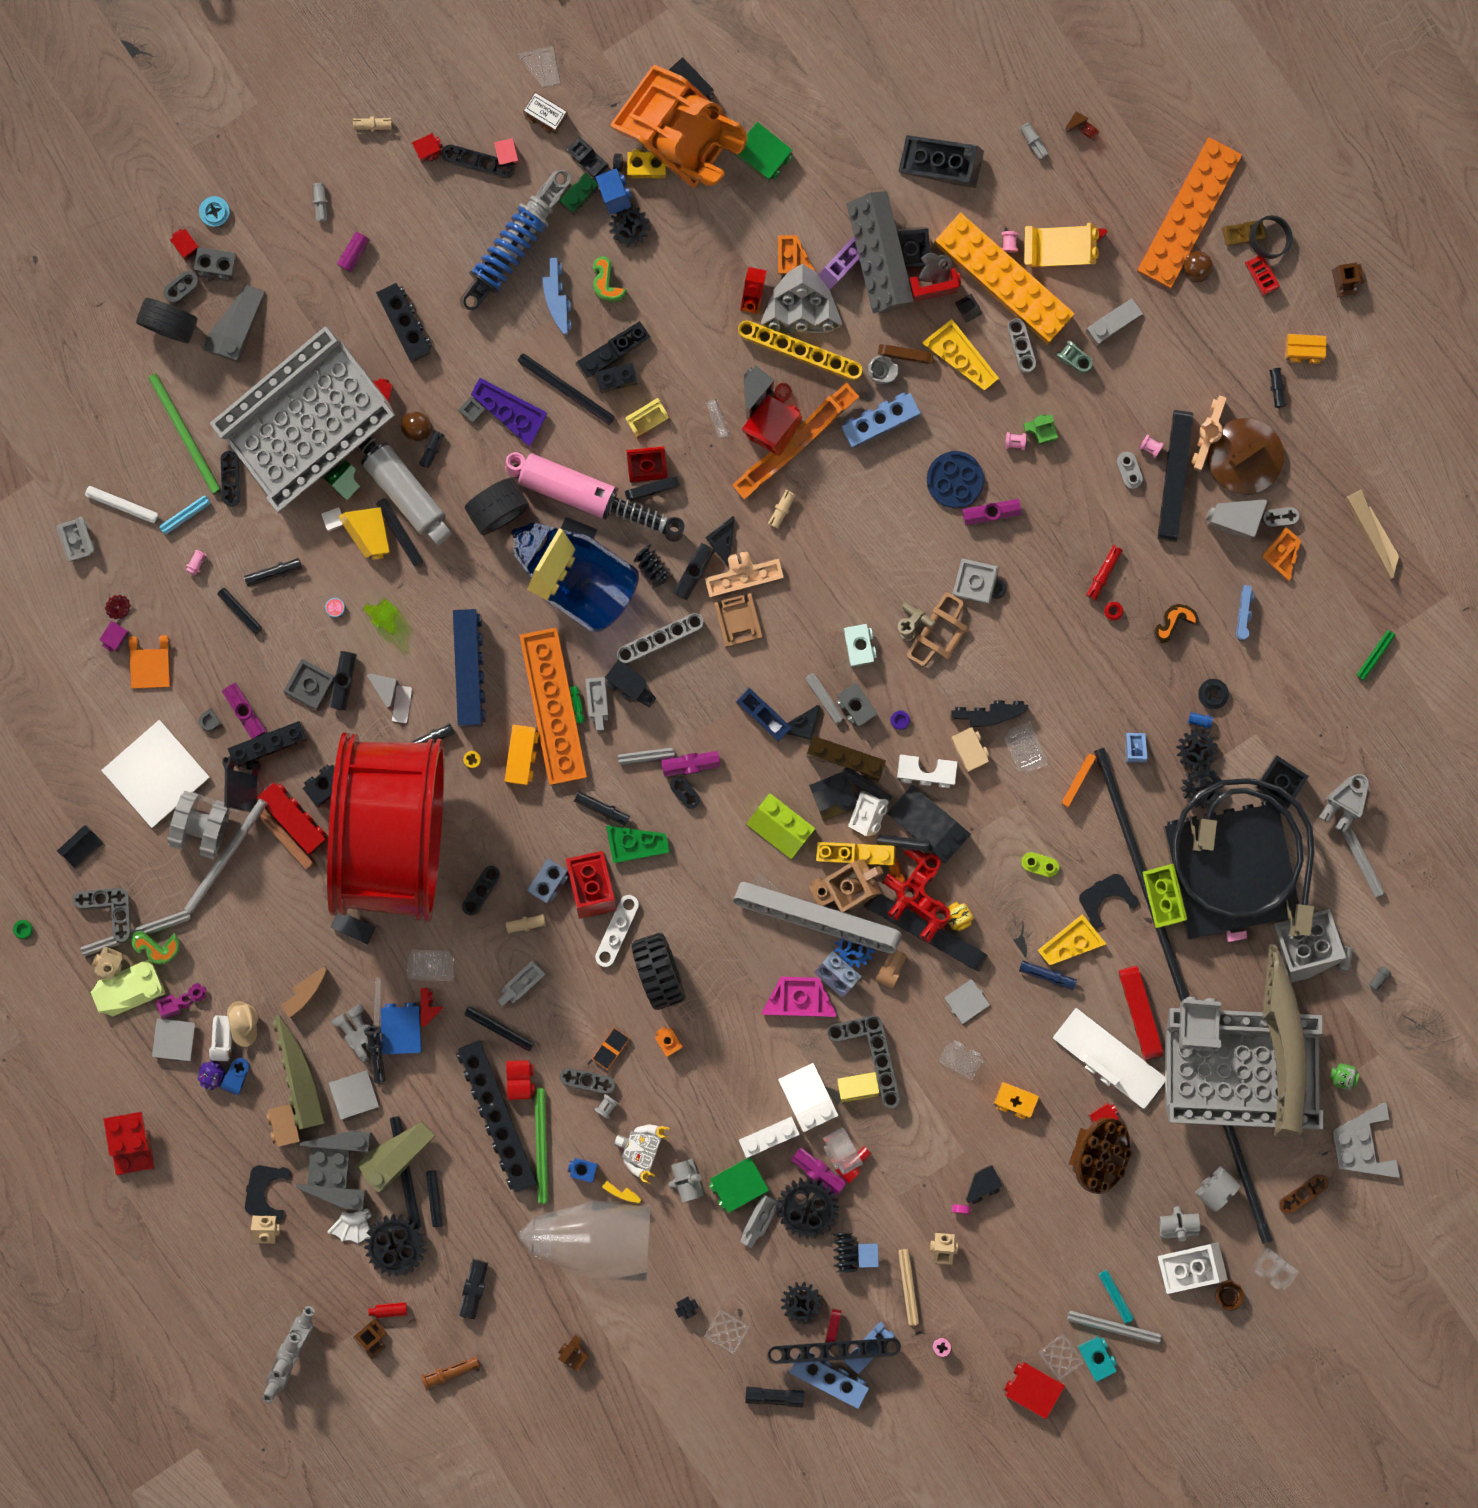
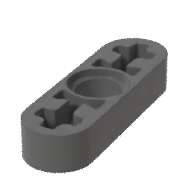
M566 1068L560 1073L561 1082L568 1086L604 1094L612 1092L615 1088L614 1080L608 1076L572 1068ZM568 1071H571L572 1076H577V1072L581 1073L579 1085H576V1080L573 1079L566 1082V1078L563 1075L567 1074ZM585 1075H590L593 1078L591 1086L587 1087L582 1084V1078ZM596 1077H600L599 1082H605L608 1079L612 1087L605 1091L603 1086L598 1085V1089H594Z

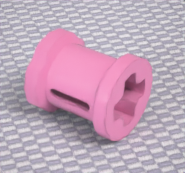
M1015 231L1002 232L1003 248L1001 249L1006 253L1018 252L1016 239L1019 233Z
M1006 433L1005 449L1010 447L1025 450L1026 433L1022 435Z
M1147 434L1139 449L1146 450L1156 458L1164 443L1156 442Z
M939 1338L934 1341L933 1349L938 1356L944 1357L950 1353L951 1345L946 1339ZM944 1342L947 1349L940 1352L937 1345H941Z

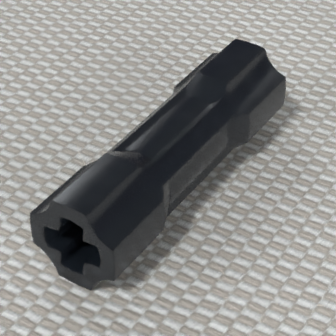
M746 1386L745 1403L786 1405L788 1407L803 1408L804 1391Z

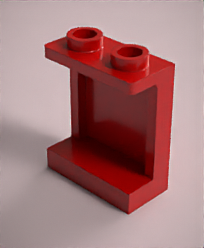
M955 268L951 269L949 274L950 281L924 287L919 286L917 276L910 278L909 284L914 302L957 293L958 288L961 287L960 284H962L960 273H956Z
M1024 1361L1022 1364L1018 1363L1013 1372L1015 1377L1012 1381L1009 1380L1004 1387V1391H1006L1005 1396L1047 1419L1065 1385Z

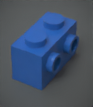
M617 168L595 176L610 215L631 207L629 199L632 196L628 187L624 188L627 185L623 174L619 175Z

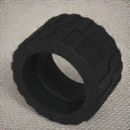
M507 478L477 494L465 505L464 509L480 535H485L500 529L526 511L529 503L515 480Z

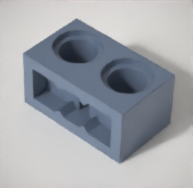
M547 859L527 891L545 903H548V901L553 902L558 894L556 891L559 884L563 886L569 877L566 875L568 871ZM551 869L559 870L560 875L557 879L549 877ZM541 885L549 887V893L545 896L540 895L538 892Z
M833 951L814 971L821 980L842 998L862 977Z

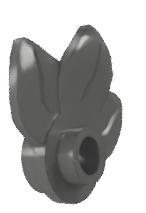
M927 253L921 257L926 266L921 271L919 279L924 282H932V285L946 282L947 272L952 267L951 258L947 255L938 256L935 253Z

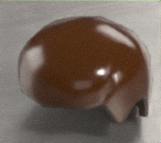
M1201 251L1189 253L1184 260L1185 276L1193 282L1207 280L1212 273V260L1210 256Z
M410 412L401 420V431L409 439L422 441L431 433L432 424L429 418L421 412Z
M1228 1280L1221 1283L1216 1289L1215 1299L1221 1308L1233 1311L1240 1308L1243 1304L1245 1294L1241 1285Z

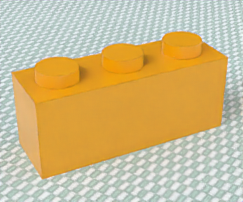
M519 725L512 726L505 783L528 786V783L532 782L534 771L530 770L531 763H535L536 752L533 749L534 744H538L539 733L536 732V728Z

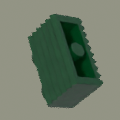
M584 173L560 199V204L570 214L575 215V213H578V210H581L580 207H583V204H586L588 199H591L593 193L599 190L598 183L587 173Z

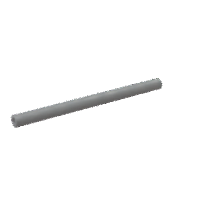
M262 799L258 800L184 909L189 913L194 912L267 806V802Z

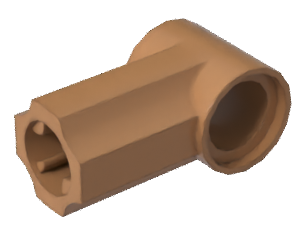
M896 950L893 954L889 953L875 981L893 989L907 954Z

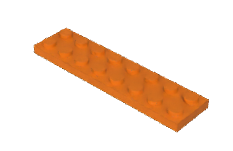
M1208 137L1137 272L1171 289L1184 265L1186 256L1191 252L1242 154Z
M557 627L521 634L519 637L549 785L587 778Z

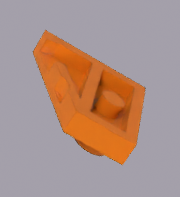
M778 235V274H787L801 264L815 271L797 235Z
M1284 528L1261 557L1287 581H1290L1301 540L1288 528Z

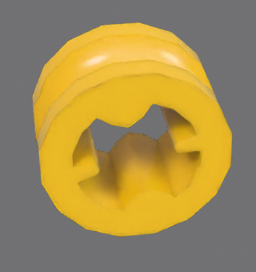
M468 751L464 755L463 761L467 767L476 768L481 763V757L475 751ZM471 754H474L477 763L473 762V765H469L467 757H471Z

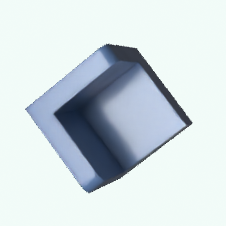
M858 1243L859 1268L879 1267L878 1245L876 1243Z

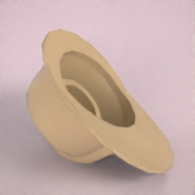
M236 1001L228 1007L227 1011L231 1035L236 1044L248 1047L254 1043L257 1037L256 1024L258 1022V1013L253 1006L242 1001Z

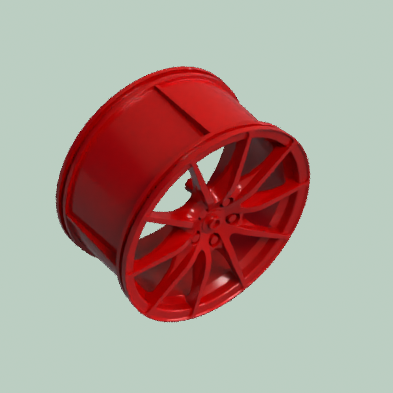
M342 733L334 769L328 833L327 900L331 916H337L338 912L340 915L345 916L348 909L415 916L418 921H421L424 917L425 922L431 921L438 881L443 822L445 774L443 739H437L436 743L434 739H429L427 743L360 742L358 734H352L350 737L349 733Z

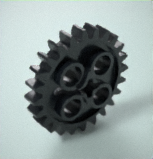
M800 1177L798 1184L792 1180V1187L786 1185V1191L781 1190L780 1195L782 1197H778L777 1202L780 1204L776 1208L780 1212H778L777 1216L783 1217L780 1221L781 1224L787 1223L785 1230L792 1228V1235L797 1231L799 1232V1238L803 1234H806L807 1239H809L810 1234H813V1237L816 1238L818 1232L823 1236L824 1229L830 1231V1225H835L834 1219L838 1218V1213L836 1212L839 1211V1206L836 1204H838L839 1200L834 1198L836 1192H829L831 1189L830 1185L826 1188L824 1187L825 1181L818 1184L817 1178L810 1182V1178L807 1177L806 1182H804ZM801 1193L804 1194L806 1198L799 1199L796 1195ZM810 1193H814L806 1223H803L802 1220ZM822 1199L825 1203L819 1205L815 1200ZM798 1211L801 1216L794 1217L791 1213ZM816 1216L819 1218V1221L812 1222L810 1218Z
M392 1214L391 1219H389L385 1215L383 1218L384 1222L380 1218L377 1219L378 1225L373 1223L371 1225L373 1230L367 1231L370 1237H366L364 1241L369 1244L365 1245L364 1249L369 1250V1252L365 1256L372 1257L369 1264L375 1262L374 1269L382 1268L381 1274L387 1270L388 1276L395 1272L396 1277H398L401 1271L405 1276L407 1269L413 1272V1265L418 1267L420 1265L418 1260L422 1261L424 1259L421 1254L426 1253L427 1250L422 1248V1246H425L427 1242L421 1239L426 1235L419 1234L422 1227L415 1228L416 1221L412 1224L409 1223L410 1217L403 1220V1214H401L396 1219L395 1214ZM397 1229L404 1230L406 1236L399 1237ZM379 1235L386 1236L388 1242H380ZM393 1242L399 1244V1247H392ZM403 1248H410L412 1255H406L403 1252ZM398 1253H399V1256L402 1258V1261H399V1259H398ZM385 1254H392L394 1261H388L385 1258Z

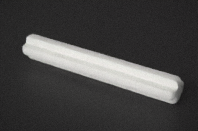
M89 486L86 490L85 495L151 523H155L158 518L157 512L95 487Z

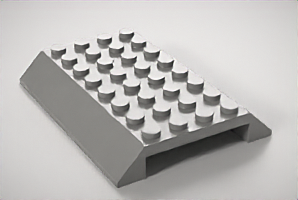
M325 326L210 422V425L220 438L226 439L267 493V500L279 513L392 419L395 414L388 400L348 348Z
M1169 1008L1165 1032V1108L1169 1123L1275 1128L1278 1078L1271 1036L1266 1020H1262L1263 1012L1220 1010L1219 1040H1221V1048L1216 1052L1179 1049L1180 1008ZM1300 1014L1306 1051V1093L1302 1129L1323 1130V1110H1319V1037L1322 1035V1015Z

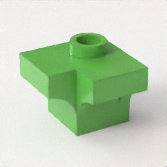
M1046 414L1039 415L1033 421L1023 424L1024 432L1033 434L1037 439L1038 445L1055 441L1058 438L1052 414L1048 416Z

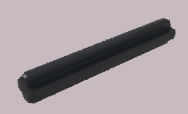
M385 498L379 500L376 503L377 507H381L383 517L414 567L420 565L423 559Z
M468 1007L464 1013L466 1017L527 1051H530L534 1045V1042L472 1007Z

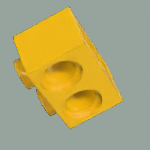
M633 149L632 152H628V178H666V166L662 163L658 168L653 167L651 162L658 158L651 152H643L642 149ZM635 159H639L643 164L636 168L632 165V162Z

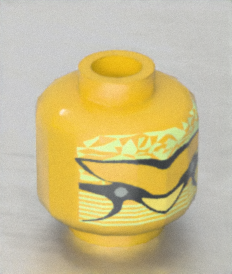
M955 902L948 906L950 910L948 923L953 930L958 929L960 932L972 925L971 922L974 917L967 904L959 905L958 902Z

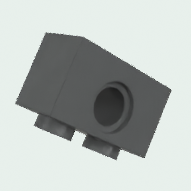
M856 682L837 695L838 700L836 702L841 710L846 709L849 714L847 718L852 726L857 725L859 728L878 714ZM858 701L861 704V709L853 711L850 708L851 702Z

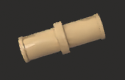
M374 116L364 119L353 118V131L371 130V132H374V130H391V118H374Z
M785 490L779 504H776V510L768 524L779 529L782 520L789 513L788 509L796 497L794 493Z
M544 914L529 918L525 916L520 920L506 922L508 934L523 930L527 932L532 928L546 926Z

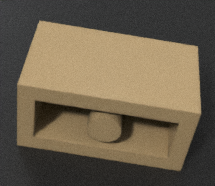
M972 727L951 737V741L967 772L988 763V758L990 757L987 748H982L979 742L982 739L978 730H973Z

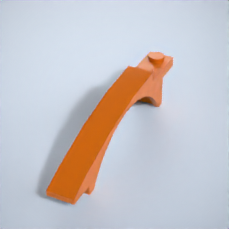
M845 383L836 393L829 395L796 429L780 457L770 452L749 468L732 486L745 500L830 426L860 396L848 383Z

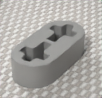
M1293 507L1271 509L1264 513L1262 521L1265 526L1270 528L1289 526L1298 521L1299 512ZM1288 511H1291V514H1295L1292 521L1289 518L1283 519L1282 516L1287 515ZM1270 513L1273 517L1279 516V519L1274 520L1273 524L1266 520Z

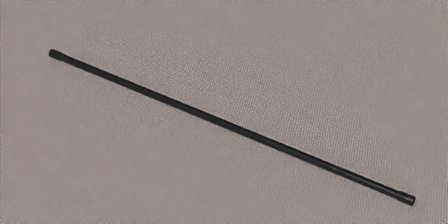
M1104 747L1095 750L1094 753L1101 768L1154 923L1142 873L1146 870ZM1155 927L1180 1002H1182L1189 996L1166 928ZM1223 1126L1261 1242L1264 1244L1273 1241L1234 1127Z

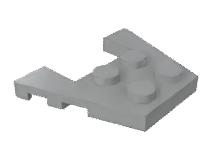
M1381 1103L1377 1107L1332 1130L1339 1169L1400 1177L1397 1160L1377 1163L1370 1123L1389 1120L1386 1103Z

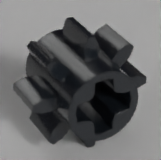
M689 1296L676 1302L678 1308L675 1309L678 1318L683 1316L684 1320H687L697 1314L695 1309L699 1306L695 1299L690 1300Z

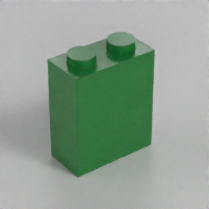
M756 122L747 133L745 147L739 154L734 155L769 183L771 179L775 180L780 175L781 171L779 169L783 164L787 166L792 160L793 150L759 122Z
M751 1157L711 1177V1183L708 1184L713 1194L718 1193L720 1197L718 1203L722 1210H727L728 1213L769 1191Z

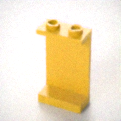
M1087 223V226L1040 229L1033 226H1025V265L1029 267L1096 264V259L1099 256V251L1096 247V240L1099 238L1097 226L1092 223Z

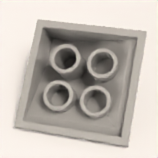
M1330 909L1313 913L1310 936L1289 935L1290 920L1274 923L1282 957L1291 983L1311 978L1346 960Z

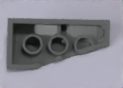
M246 285L209 332L203 351L239 363L265 291Z

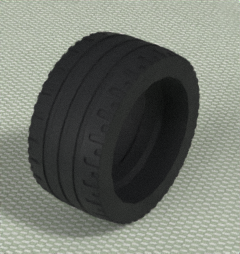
M145 298L138 313L136 323L162 336L179 342L189 343L198 318L172 305L155 299Z

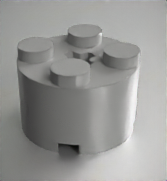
M1222 1166L1214 1171L1213 1177H1206L1201 1183L1202 1186L1195 1192V1195L1213 1212L1222 1208L1228 1202L1230 1196H1234L1241 1186Z

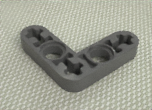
M125 889L90 890L74 894L72 901L78 910L111 908L112 933L115 941L119 944H125L131 939L130 901ZM119 893H122V895L125 896V898H122L120 902L116 898L111 899L112 903H110L109 894H111L112 898L118 897ZM92 895V905L90 901H84L83 905L77 902L80 900V897H83L85 900H91L89 896ZM98 895H105L106 901L104 903H96ZM120 911L126 913V918L122 921L116 919V914ZM116 925H123V931L127 933V935L123 936V939H120L117 935L120 934V927Z

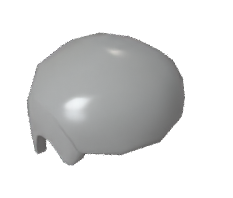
M877 356L868 364V375L875 383L885 385L894 381L897 377L898 365L890 357Z

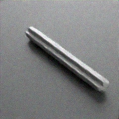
M1074 1311L1068 1312L1067 1320L1070 1322L1154 1344H1159L1161 1341V1335L1158 1333Z

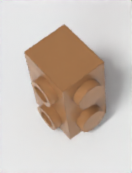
M288 1104L268 1109L269 1113L266 1114L268 1124H272L274 1132H271L273 1144L276 1143L277 1147L302 1141L299 1128L295 1126L293 1115H295L294 1107Z

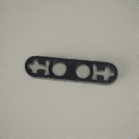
M446 145L442 150L443 159L454 165L501 178H510L514 173L512 163H507L508 168L511 170L507 171L506 174H503V170L499 168L495 172L496 161H498V157L455 145ZM453 149L454 154L459 155V151H462L460 162L457 161L458 157L451 156L450 159L445 153ZM466 154L474 156V161L471 164L464 162L463 159ZM485 159H490L493 162L490 169L482 167V162ZM498 163V166H500V167H505V164L500 165V164Z

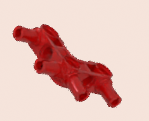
M906 849L904 854L916 861L918 866L906 882L902 883L890 873L883 880L882 884L895 891L897 896V902L888 912V915L892 918L895 914L893 919L898 921L905 909H910L929 923L919 936L922 940L926 937L925 942L930 943L936 932L942 930L950 918V910L940 901H935L929 897L924 891L928 882L934 879L940 866V859L934 854ZM932 862L935 868H929L926 863ZM905 892H912L914 897H907L905 895ZM936 914H943L945 916V919H938Z

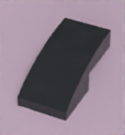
M581 137L567 149L568 153L595 179V176L600 175L609 166Z
M338 912L330 928L368 945L376 927L348 914L345 916L340 915Z

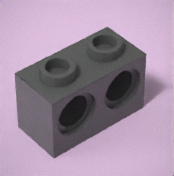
M198 247L194 270L201 277L210 278V275H214L220 280L228 281L229 278L234 279L237 255L232 252ZM204 259L211 260V264L207 268L201 266ZM223 262L230 263V267L226 271L220 269V265Z

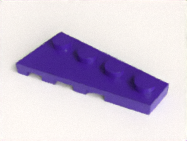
M479 378L471 393L472 397L529 447L531 446L548 414L547 412L482 378Z

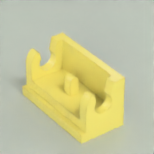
M657 398L625 419L637 438L669 419Z
M876 1072L838 1079L841 1103L879 1097Z

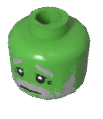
M1340 1063L1337 1068H1332L1330 1079L1333 1080L1334 1087L1350 1091L1353 1087L1356 1088L1359 1072H1357L1354 1066Z

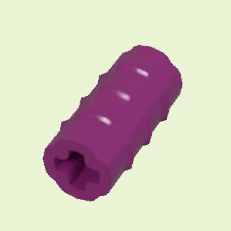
M355 231L344 252L340 255L341 257L337 265L351 273L370 239Z

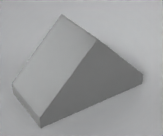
M368 674L367 677L382 701L390 709L393 704L398 680Z

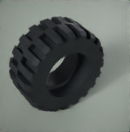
M656 933L635 940L631 945L640 980L652 1008L661 1010L683 1002L685 999L684 987L664 934Z

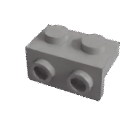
M83 517L56 525L68 562L89 557L94 553V543L89 538L88 525L83 520Z

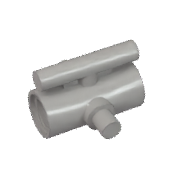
M693 1158L671 1165L674 1180L669 1182V1187L671 1189H678L682 1202L704 1196L700 1183L702 1177L697 1173Z
M1176 1206L1173 1208V1215L1159 1216L1160 1239L1178 1237V1240L1182 1242L1186 1240V1237L1199 1236L1200 1220L1198 1213L1184 1214L1181 1212V1207Z

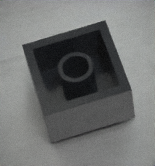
M1276 755L1259 780L1282 787L1295 799L1309 776ZM1256 785L1254 786L1255 790L1272 796L1284 808L1288 809L1291 805L1279 793Z

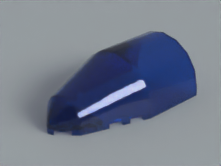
M532 522L512 530L513 554L531 578L559 530L558 528ZM563 530L575 548L573 554L575 560L571 568L566 567L565 570L568 572L564 580L558 581L557 584L560 586L556 594H551L547 601L591 632L603 631L611 626L629 605L638 585L639 571L590 536Z

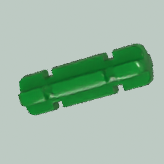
M578 686L569 687L576 724L584 723L585 718L584 714H582L581 698L578 696L580 694Z

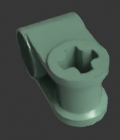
M1068 340L1065 348L1061 353H1057L1056 357L1081 375L1088 374L1092 369V359ZM1080 361H1087L1089 367L1082 369L1078 363Z

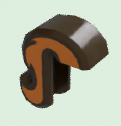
M1182 604L1170 606L1163 616L1164 626L1158 624L1155 627V639L1160 643L1168 642L1179 619L1197 626L1199 617L1196 611Z

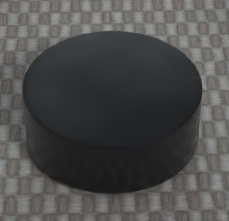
M615 153L613 157V169L617 168L618 173L623 171V154Z
M996 579L992 598L999 599L1006 593V585L1003 581Z

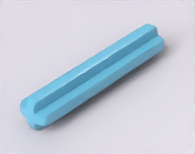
M202 496L160 525V530L163 534H168L209 506V499L206 496Z

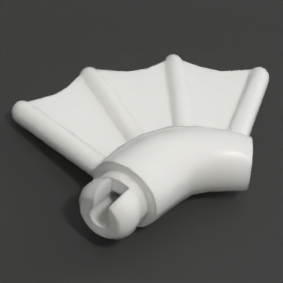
M369 1209L359 1210L354 1213H348L343 1210L339 1220L328 1230V1234L338 1236L342 1242L352 1240L359 1244L366 1237H370L367 1234V1231L370 1230L367 1219L372 1217Z

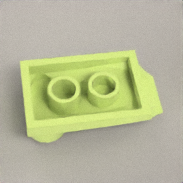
M150 959L120 971L118 975H114L113 980L110 978L99 980L91 991L98 1012L112 1017L166 994L154 963Z

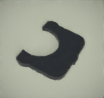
M1112 874L1102 881H1097L1079 896V902L1090 918V924L1095 929L1104 924L1098 914L1099 905L1104 898L1112 895L1122 897L1128 903L1129 909L1138 905V898L1132 894L1129 886L1120 874Z
M263 1165L253 1167L250 1172L249 1184L246 1187V1212L255 1216H276V1221L282 1220L284 1210H276L270 1207L265 1200L264 1191L267 1184L276 1178H284L289 1181L290 1170L286 1167L278 1169Z

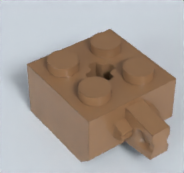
M862 859L849 863L824 880L840 912L845 913L855 910L881 894L875 878L883 874L880 866L870 870L865 860Z

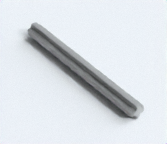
M185 910L131 929V938L138 931H143L149 935L191 920V915ZM123 932L117 935L120 939H123V936L127 935V933ZM111 936L81 947V953L86 957L102 951L104 946L112 948L120 944Z

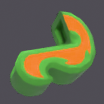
M601 256L593 264L594 273L599 272L593 283L595 295L600 300L609 303L620 302L626 297L628 290L609 287L612 264L607 257Z
M143 931L135 932L131 938L134 950L137 953H141L142 949H145L148 958L156 964L168 963L176 956L179 950V939L175 933L163 947Z

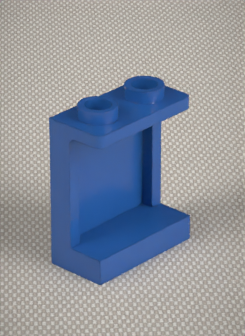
M395 1003L385 1004V1008H380L381 1036L384 1044L382 1054L422 1053L420 1006H416V1003H404V1007H396Z

